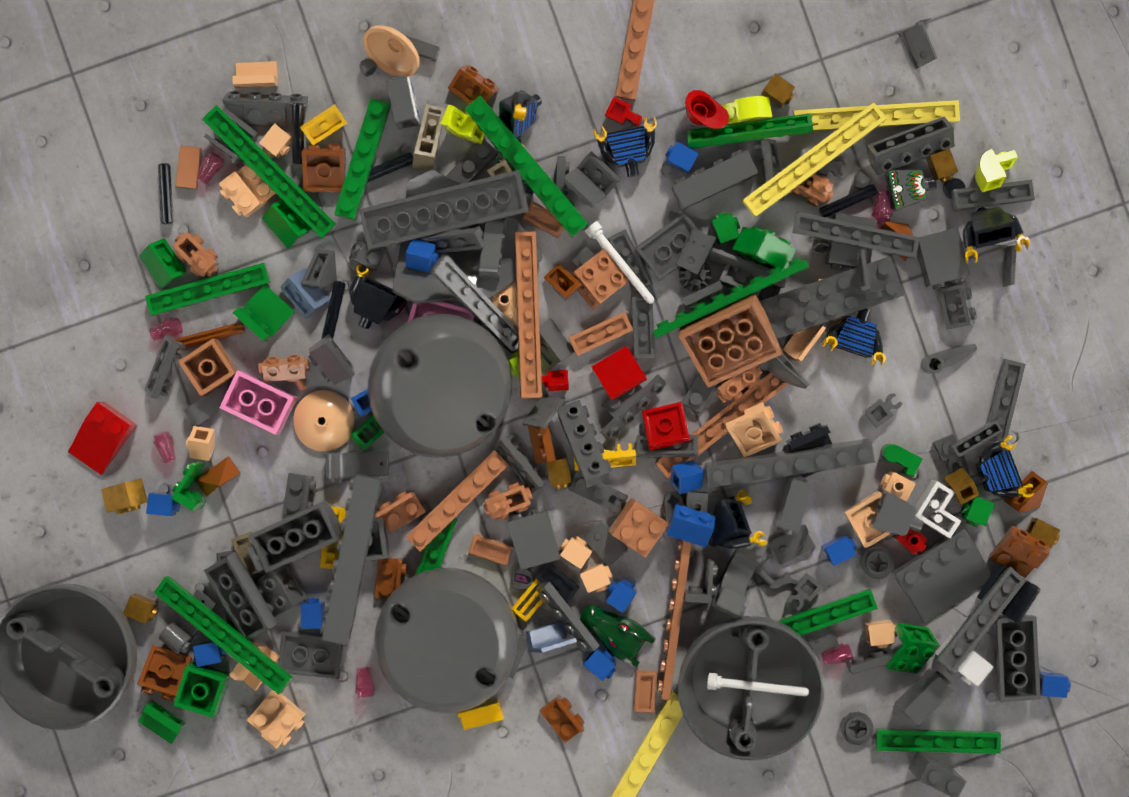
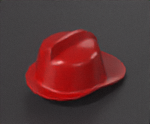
M693 90L685 97L686 114L693 124L719 129L726 126L729 122L727 110L706 92Z

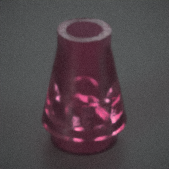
M209 152L208 155H205L200 174L197 178L209 184L210 180L224 166V159L213 152Z
M888 191L877 192L872 216L874 219H877V222L884 223L890 221V217L893 216Z
M172 317L150 328V335L154 340L164 338L165 334L178 337L183 332L180 320Z
M169 431L154 435L153 444L164 463L176 460L173 435H170Z
M841 643L840 647L823 653L822 658L825 666L829 664L850 663L849 660L854 659L849 643Z
M369 667L356 669L355 693H357L358 698L374 696V690L376 689L369 672Z

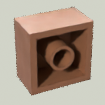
M211 339L178 361L200 396H206L232 380L238 370L218 339Z
M631 497L608 531L646 558L669 523Z

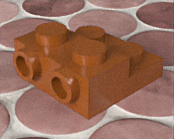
M308 144L307 147H304L302 150L303 191L341 192L345 180L346 148H341L339 144H329L328 148H320V144H315L314 146Z
M1012 526L990 553V559L998 564H1003L1007 568L1012 567L1020 576L1026 578L1034 568L1038 569L1048 557L1049 545L1045 541L1029 535L1025 530Z
M152 645L137 685L142 688L141 692L153 695L154 692L161 694V698L173 701V698H176L185 666L192 662L193 658L184 654L178 655L174 651Z

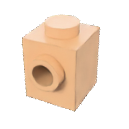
M274 124L259 143L264 147L262 150L269 157L272 158L275 155L280 159L281 156H286L290 151L292 137Z
M193 427L190 437L186 441V449H189V458L210 461L215 449L214 429Z
M891 471L883 476L880 483L882 485L881 490L888 491L906 502L916 483Z
M572 536L569 540L565 539L559 548L562 550L560 556L580 569L591 555L592 550L586 546L587 542L578 536L576 539Z
M602 562L580 572L588 593L594 590L598 593L607 589L608 584L611 583L609 578L613 577L608 565L604 567Z
M889 619L864 623L866 640L870 646L887 648L890 647V644L896 643L895 637L898 636L894 629L896 625H893V622Z

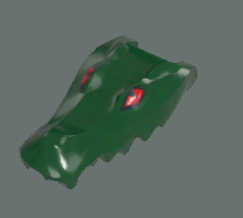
M594 604L587 606L580 616V621L603 643L612 655L635 667L640 663L635 656L645 641L653 644L656 640V637L652 636L636 621L609 611L606 612Z

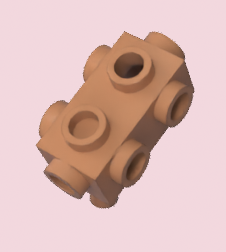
M813 174L802 185L797 186L789 193L796 197L802 195L807 198L806 202L812 206H822L825 202L828 203L833 196L832 188L834 184L830 183V180L825 176Z
M186 232L180 234L175 239L176 243L173 245L176 249L175 255L183 262L186 260L191 265L189 269L197 277L199 275L211 277L217 272L218 268L216 266L219 262L216 259L219 256L211 248L207 250L202 245L204 241L198 234L192 235ZM192 244L194 246V250L189 252L188 246Z
M289 355L287 358L280 359L277 356H273L258 364L259 375H263L264 382L287 380L288 383L295 382L300 391L307 388L303 379L306 378L307 371H310L309 359H305V356Z
M757 365L737 374L716 388L718 390L716 395L723 403L730 399L734 402L743 395L741 391L745 387L750 389L759 382L757 378L763 372Z
M517 482L507 486L508 490L500 493L499 490L489 493V498L485 499L486 504L483 505L486 515H491L492 519L497 518L500 521L510 517L508 513L516 510L517 513L528 510V505L531 504L530 499H533L530 488H525L524 484L519 485ZM521 494L522 499L516 501L514 495Z

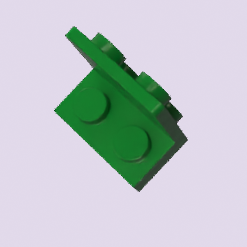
M263 285L243 308L237 307L233 312L240 321L265 342H268L295 313L267 285Z
M203 461L189 463L183 471L185 476L182 481H178L172 489L174 494L171 498L191 511L202 509L206 503L205 500L201 499L203 496L194 490L189 491L205 465Z
M898 623L894 629L903 645L886 664V668L888 670L917 674L934 655L940 645L929 628Z

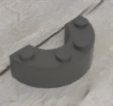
M751 543V546L733 551L717 584L716 595L712 599L713 608L733 618H741L746 610V606H744L746 596L744 593L752 584L753 579L751 577L754 571L766 559L767 554L764 553L766 545L759 546L756 543Z

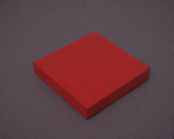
M627 346L591 366L611 400L616 399L647 380Z
M682 401L642 411L650 451L691 441Z

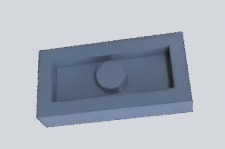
M306 268L288 277L280 287L305 319L311 317L319 307L330 301L329 296L321 287L303 286L301 284L307 271Z
M561 621L525 632L529 652L543 653L577 642L576 638L567 637L564 624Z

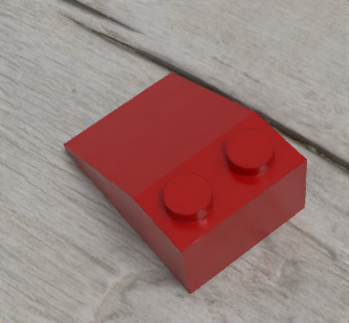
M96 402L84 419L68 452L98 474L103 475L135 430L137 424L106 402Z

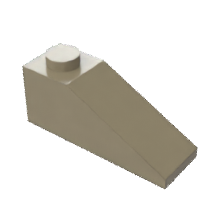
M426 104L414 151L412 168L426 171L433 169L443 126L440 123L446 108Z

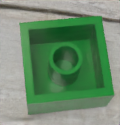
M752 226V228L743 227L733 247V250L755 263H760L770 269L780 267L781 270L789 267L788 262L792 261L796 249L789 246L791 242L788 240L778 239L773 231L768 229L763 231L755 226Z
M190 662L185 666L173 706L214 718L219 713L230 674L207 666L197 667L196 663Z

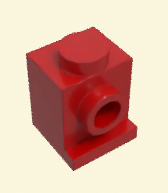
M912 529L908 530L906 536L898 534L893 536L898 543L913 555L916 552L918 554L922 553L927 547L925 542L928 539L920 532ZM912 537H916L917 541L914 544H911L910 539Z

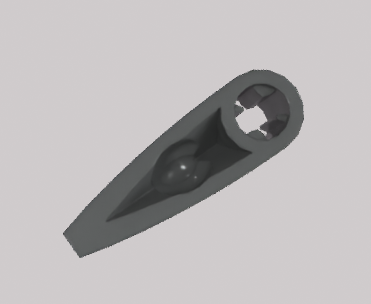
M970 344L933 353L923 358L921 368L929 374L939 373L942 369L955 364L977 350L976 344ZM931 359L936 362L934 369L929 367Z
M783 353L758 365L762 370H768L774 376L790 385L803 389L809 386V383Z
M232 380L184 410L193 426L198 427L221 409L219 407Z

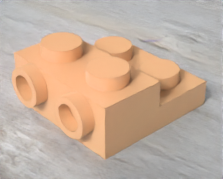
M247 164L239 171L231 173L219 183L222 187L219 190L226 200L230 198L233 201L234 205L232 208L239 216L243 214L247 218L277 195Z
M763 402L744 410L745 415L726 423L727 430L744 458L782 442L781 433H783L781 424L779 421L774 422L772 419L774 418V413L771 407H765Z
M879 491L844 511L864 548L892 534L869 527L882 495Z
M272 690L247 721L262 733L261 736L277 749L279 745L284 747L291 739L289 733L293 729L297 731L305 722L302 720L305 713L283 694L278 695Z

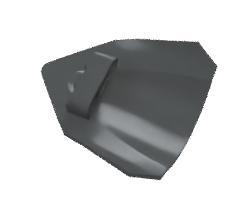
M431 169L408 179L406 198L463 183ZM514 216L468 226L471 229L480 226L483 235L481 237L485 243L483 249L438 253V260L442 255H447L488 299L492 298L516 281L514 233L526 231ZM411 240L400 243L392 292L412 303L459 301L431 272L428 273L406 267V251ZM536 245L537 264H539L542 259V252Z

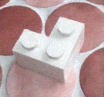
M931 480L915 505L916 513L914 517L923 520L925 525L944 537L951 538L961 520L944 509L955 492L940 482Z
M951 634L935 653L936 655H939L953 636ZM972 650L957 671L962 674L959 678L968 685L974 683L976 686H979L993 669V666Z

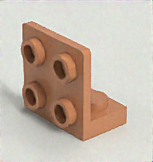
M605 249L571 274L582 284L577 291L592 310L596 309L607 298L629 282V279Z
M406 490L394 497L396 502L393 504L388 501L377 508L378 513L375 514V517L378 518L380 516L383 518L390 533H393L426 512L414 491L409 493Z

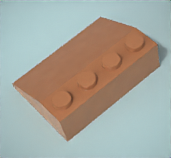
M755 292L682 326L679 332L680 340L708 388L783 353L765 310Z

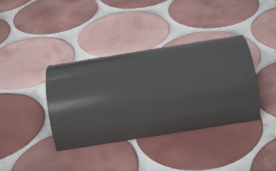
M322 501L248 536L267 573L341 539L342 532L335 512L328 503Z
M237 552L203 570L237 630L247 640L278 624Z
M1025 614L1022 620L1017 623L1005 615H999L994 622L998 701L1011 702L1041 699L1037 616Z

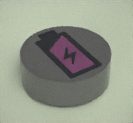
M517 569L512 577L513 584L519 589L528 588L533 581L531 571L529 569Z

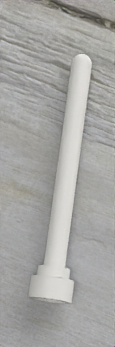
M598 221L594 222L585 230V233L589 238H593L600 243L646 302L652 304L654 297L605 238L602 231L603 227Z
M709 673L707 688L709 690L728 687L807 696L809 694V690L803 687L724 679L722 676H718L717 673Z

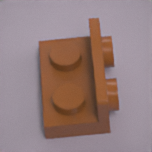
M470 65L459 68L448 86L450 91L468 104H471L479 96L488 104L493 94L499 90L491 79L482 77L478 74L479 71Z
M549 424L544 430L542 427L528 425L535 463L556 461Z
M392 557L378 559L374 598L388 599L393 591L401 585L402 576H406L407 564H403L404 559Z
M558 695L543 706L540 712L563 742L566 743L576 734L584 731L583 724L585 722L578 713L575 715L570 709L572 705L566 697L562 699Z

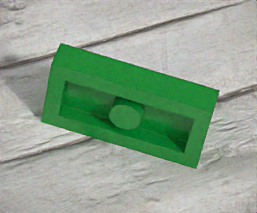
M282 199L272 204L262 217L263 221L287 249H290L297 239L306 235L311 230Z
M165 238L149 244L139 255L161 290L171 281L187 273Z
M153 700L142 710L143 714L138 722L170 744L174 742L186 724Z

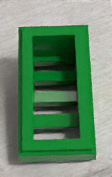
M372 415L350 436V439L364 452L384 431L377 423L374 415ZM371 422L380 429L379 432L370 425ZM365 428L374 435L373 438L364 431ZM359 433L368 441L366 444L357 436Z

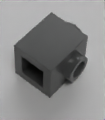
M686 492L685 506L707 513L708 493Z

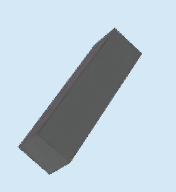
M406 36L416 48L418 56L437 61L440 52L438 46Z
M992 420L949 447L955 457H960L1003 432V429L997 420Z

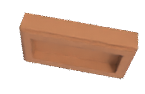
M180 145L176 187L198 189L202 148Z
M531 201L528 207L529 212L524 214L522 220L559 239L564 228L547 208Z
M474 534L468 554L507 567L514 546Z
M636 671L634 712L654 713L657 671Z

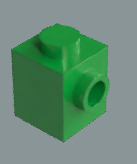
M726 212L714 216L715 219L710 223L718 245L738 238L740 224L737 217L733 218L732 213L726 215Z
M975 497L963 504L961 517L967 519L966 524L978 528L979 525L986 526L995 504L980 497Z

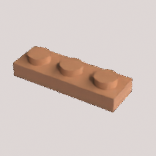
M623 312L569 337V340L576 355L579 356L633 331V328L626 313Z

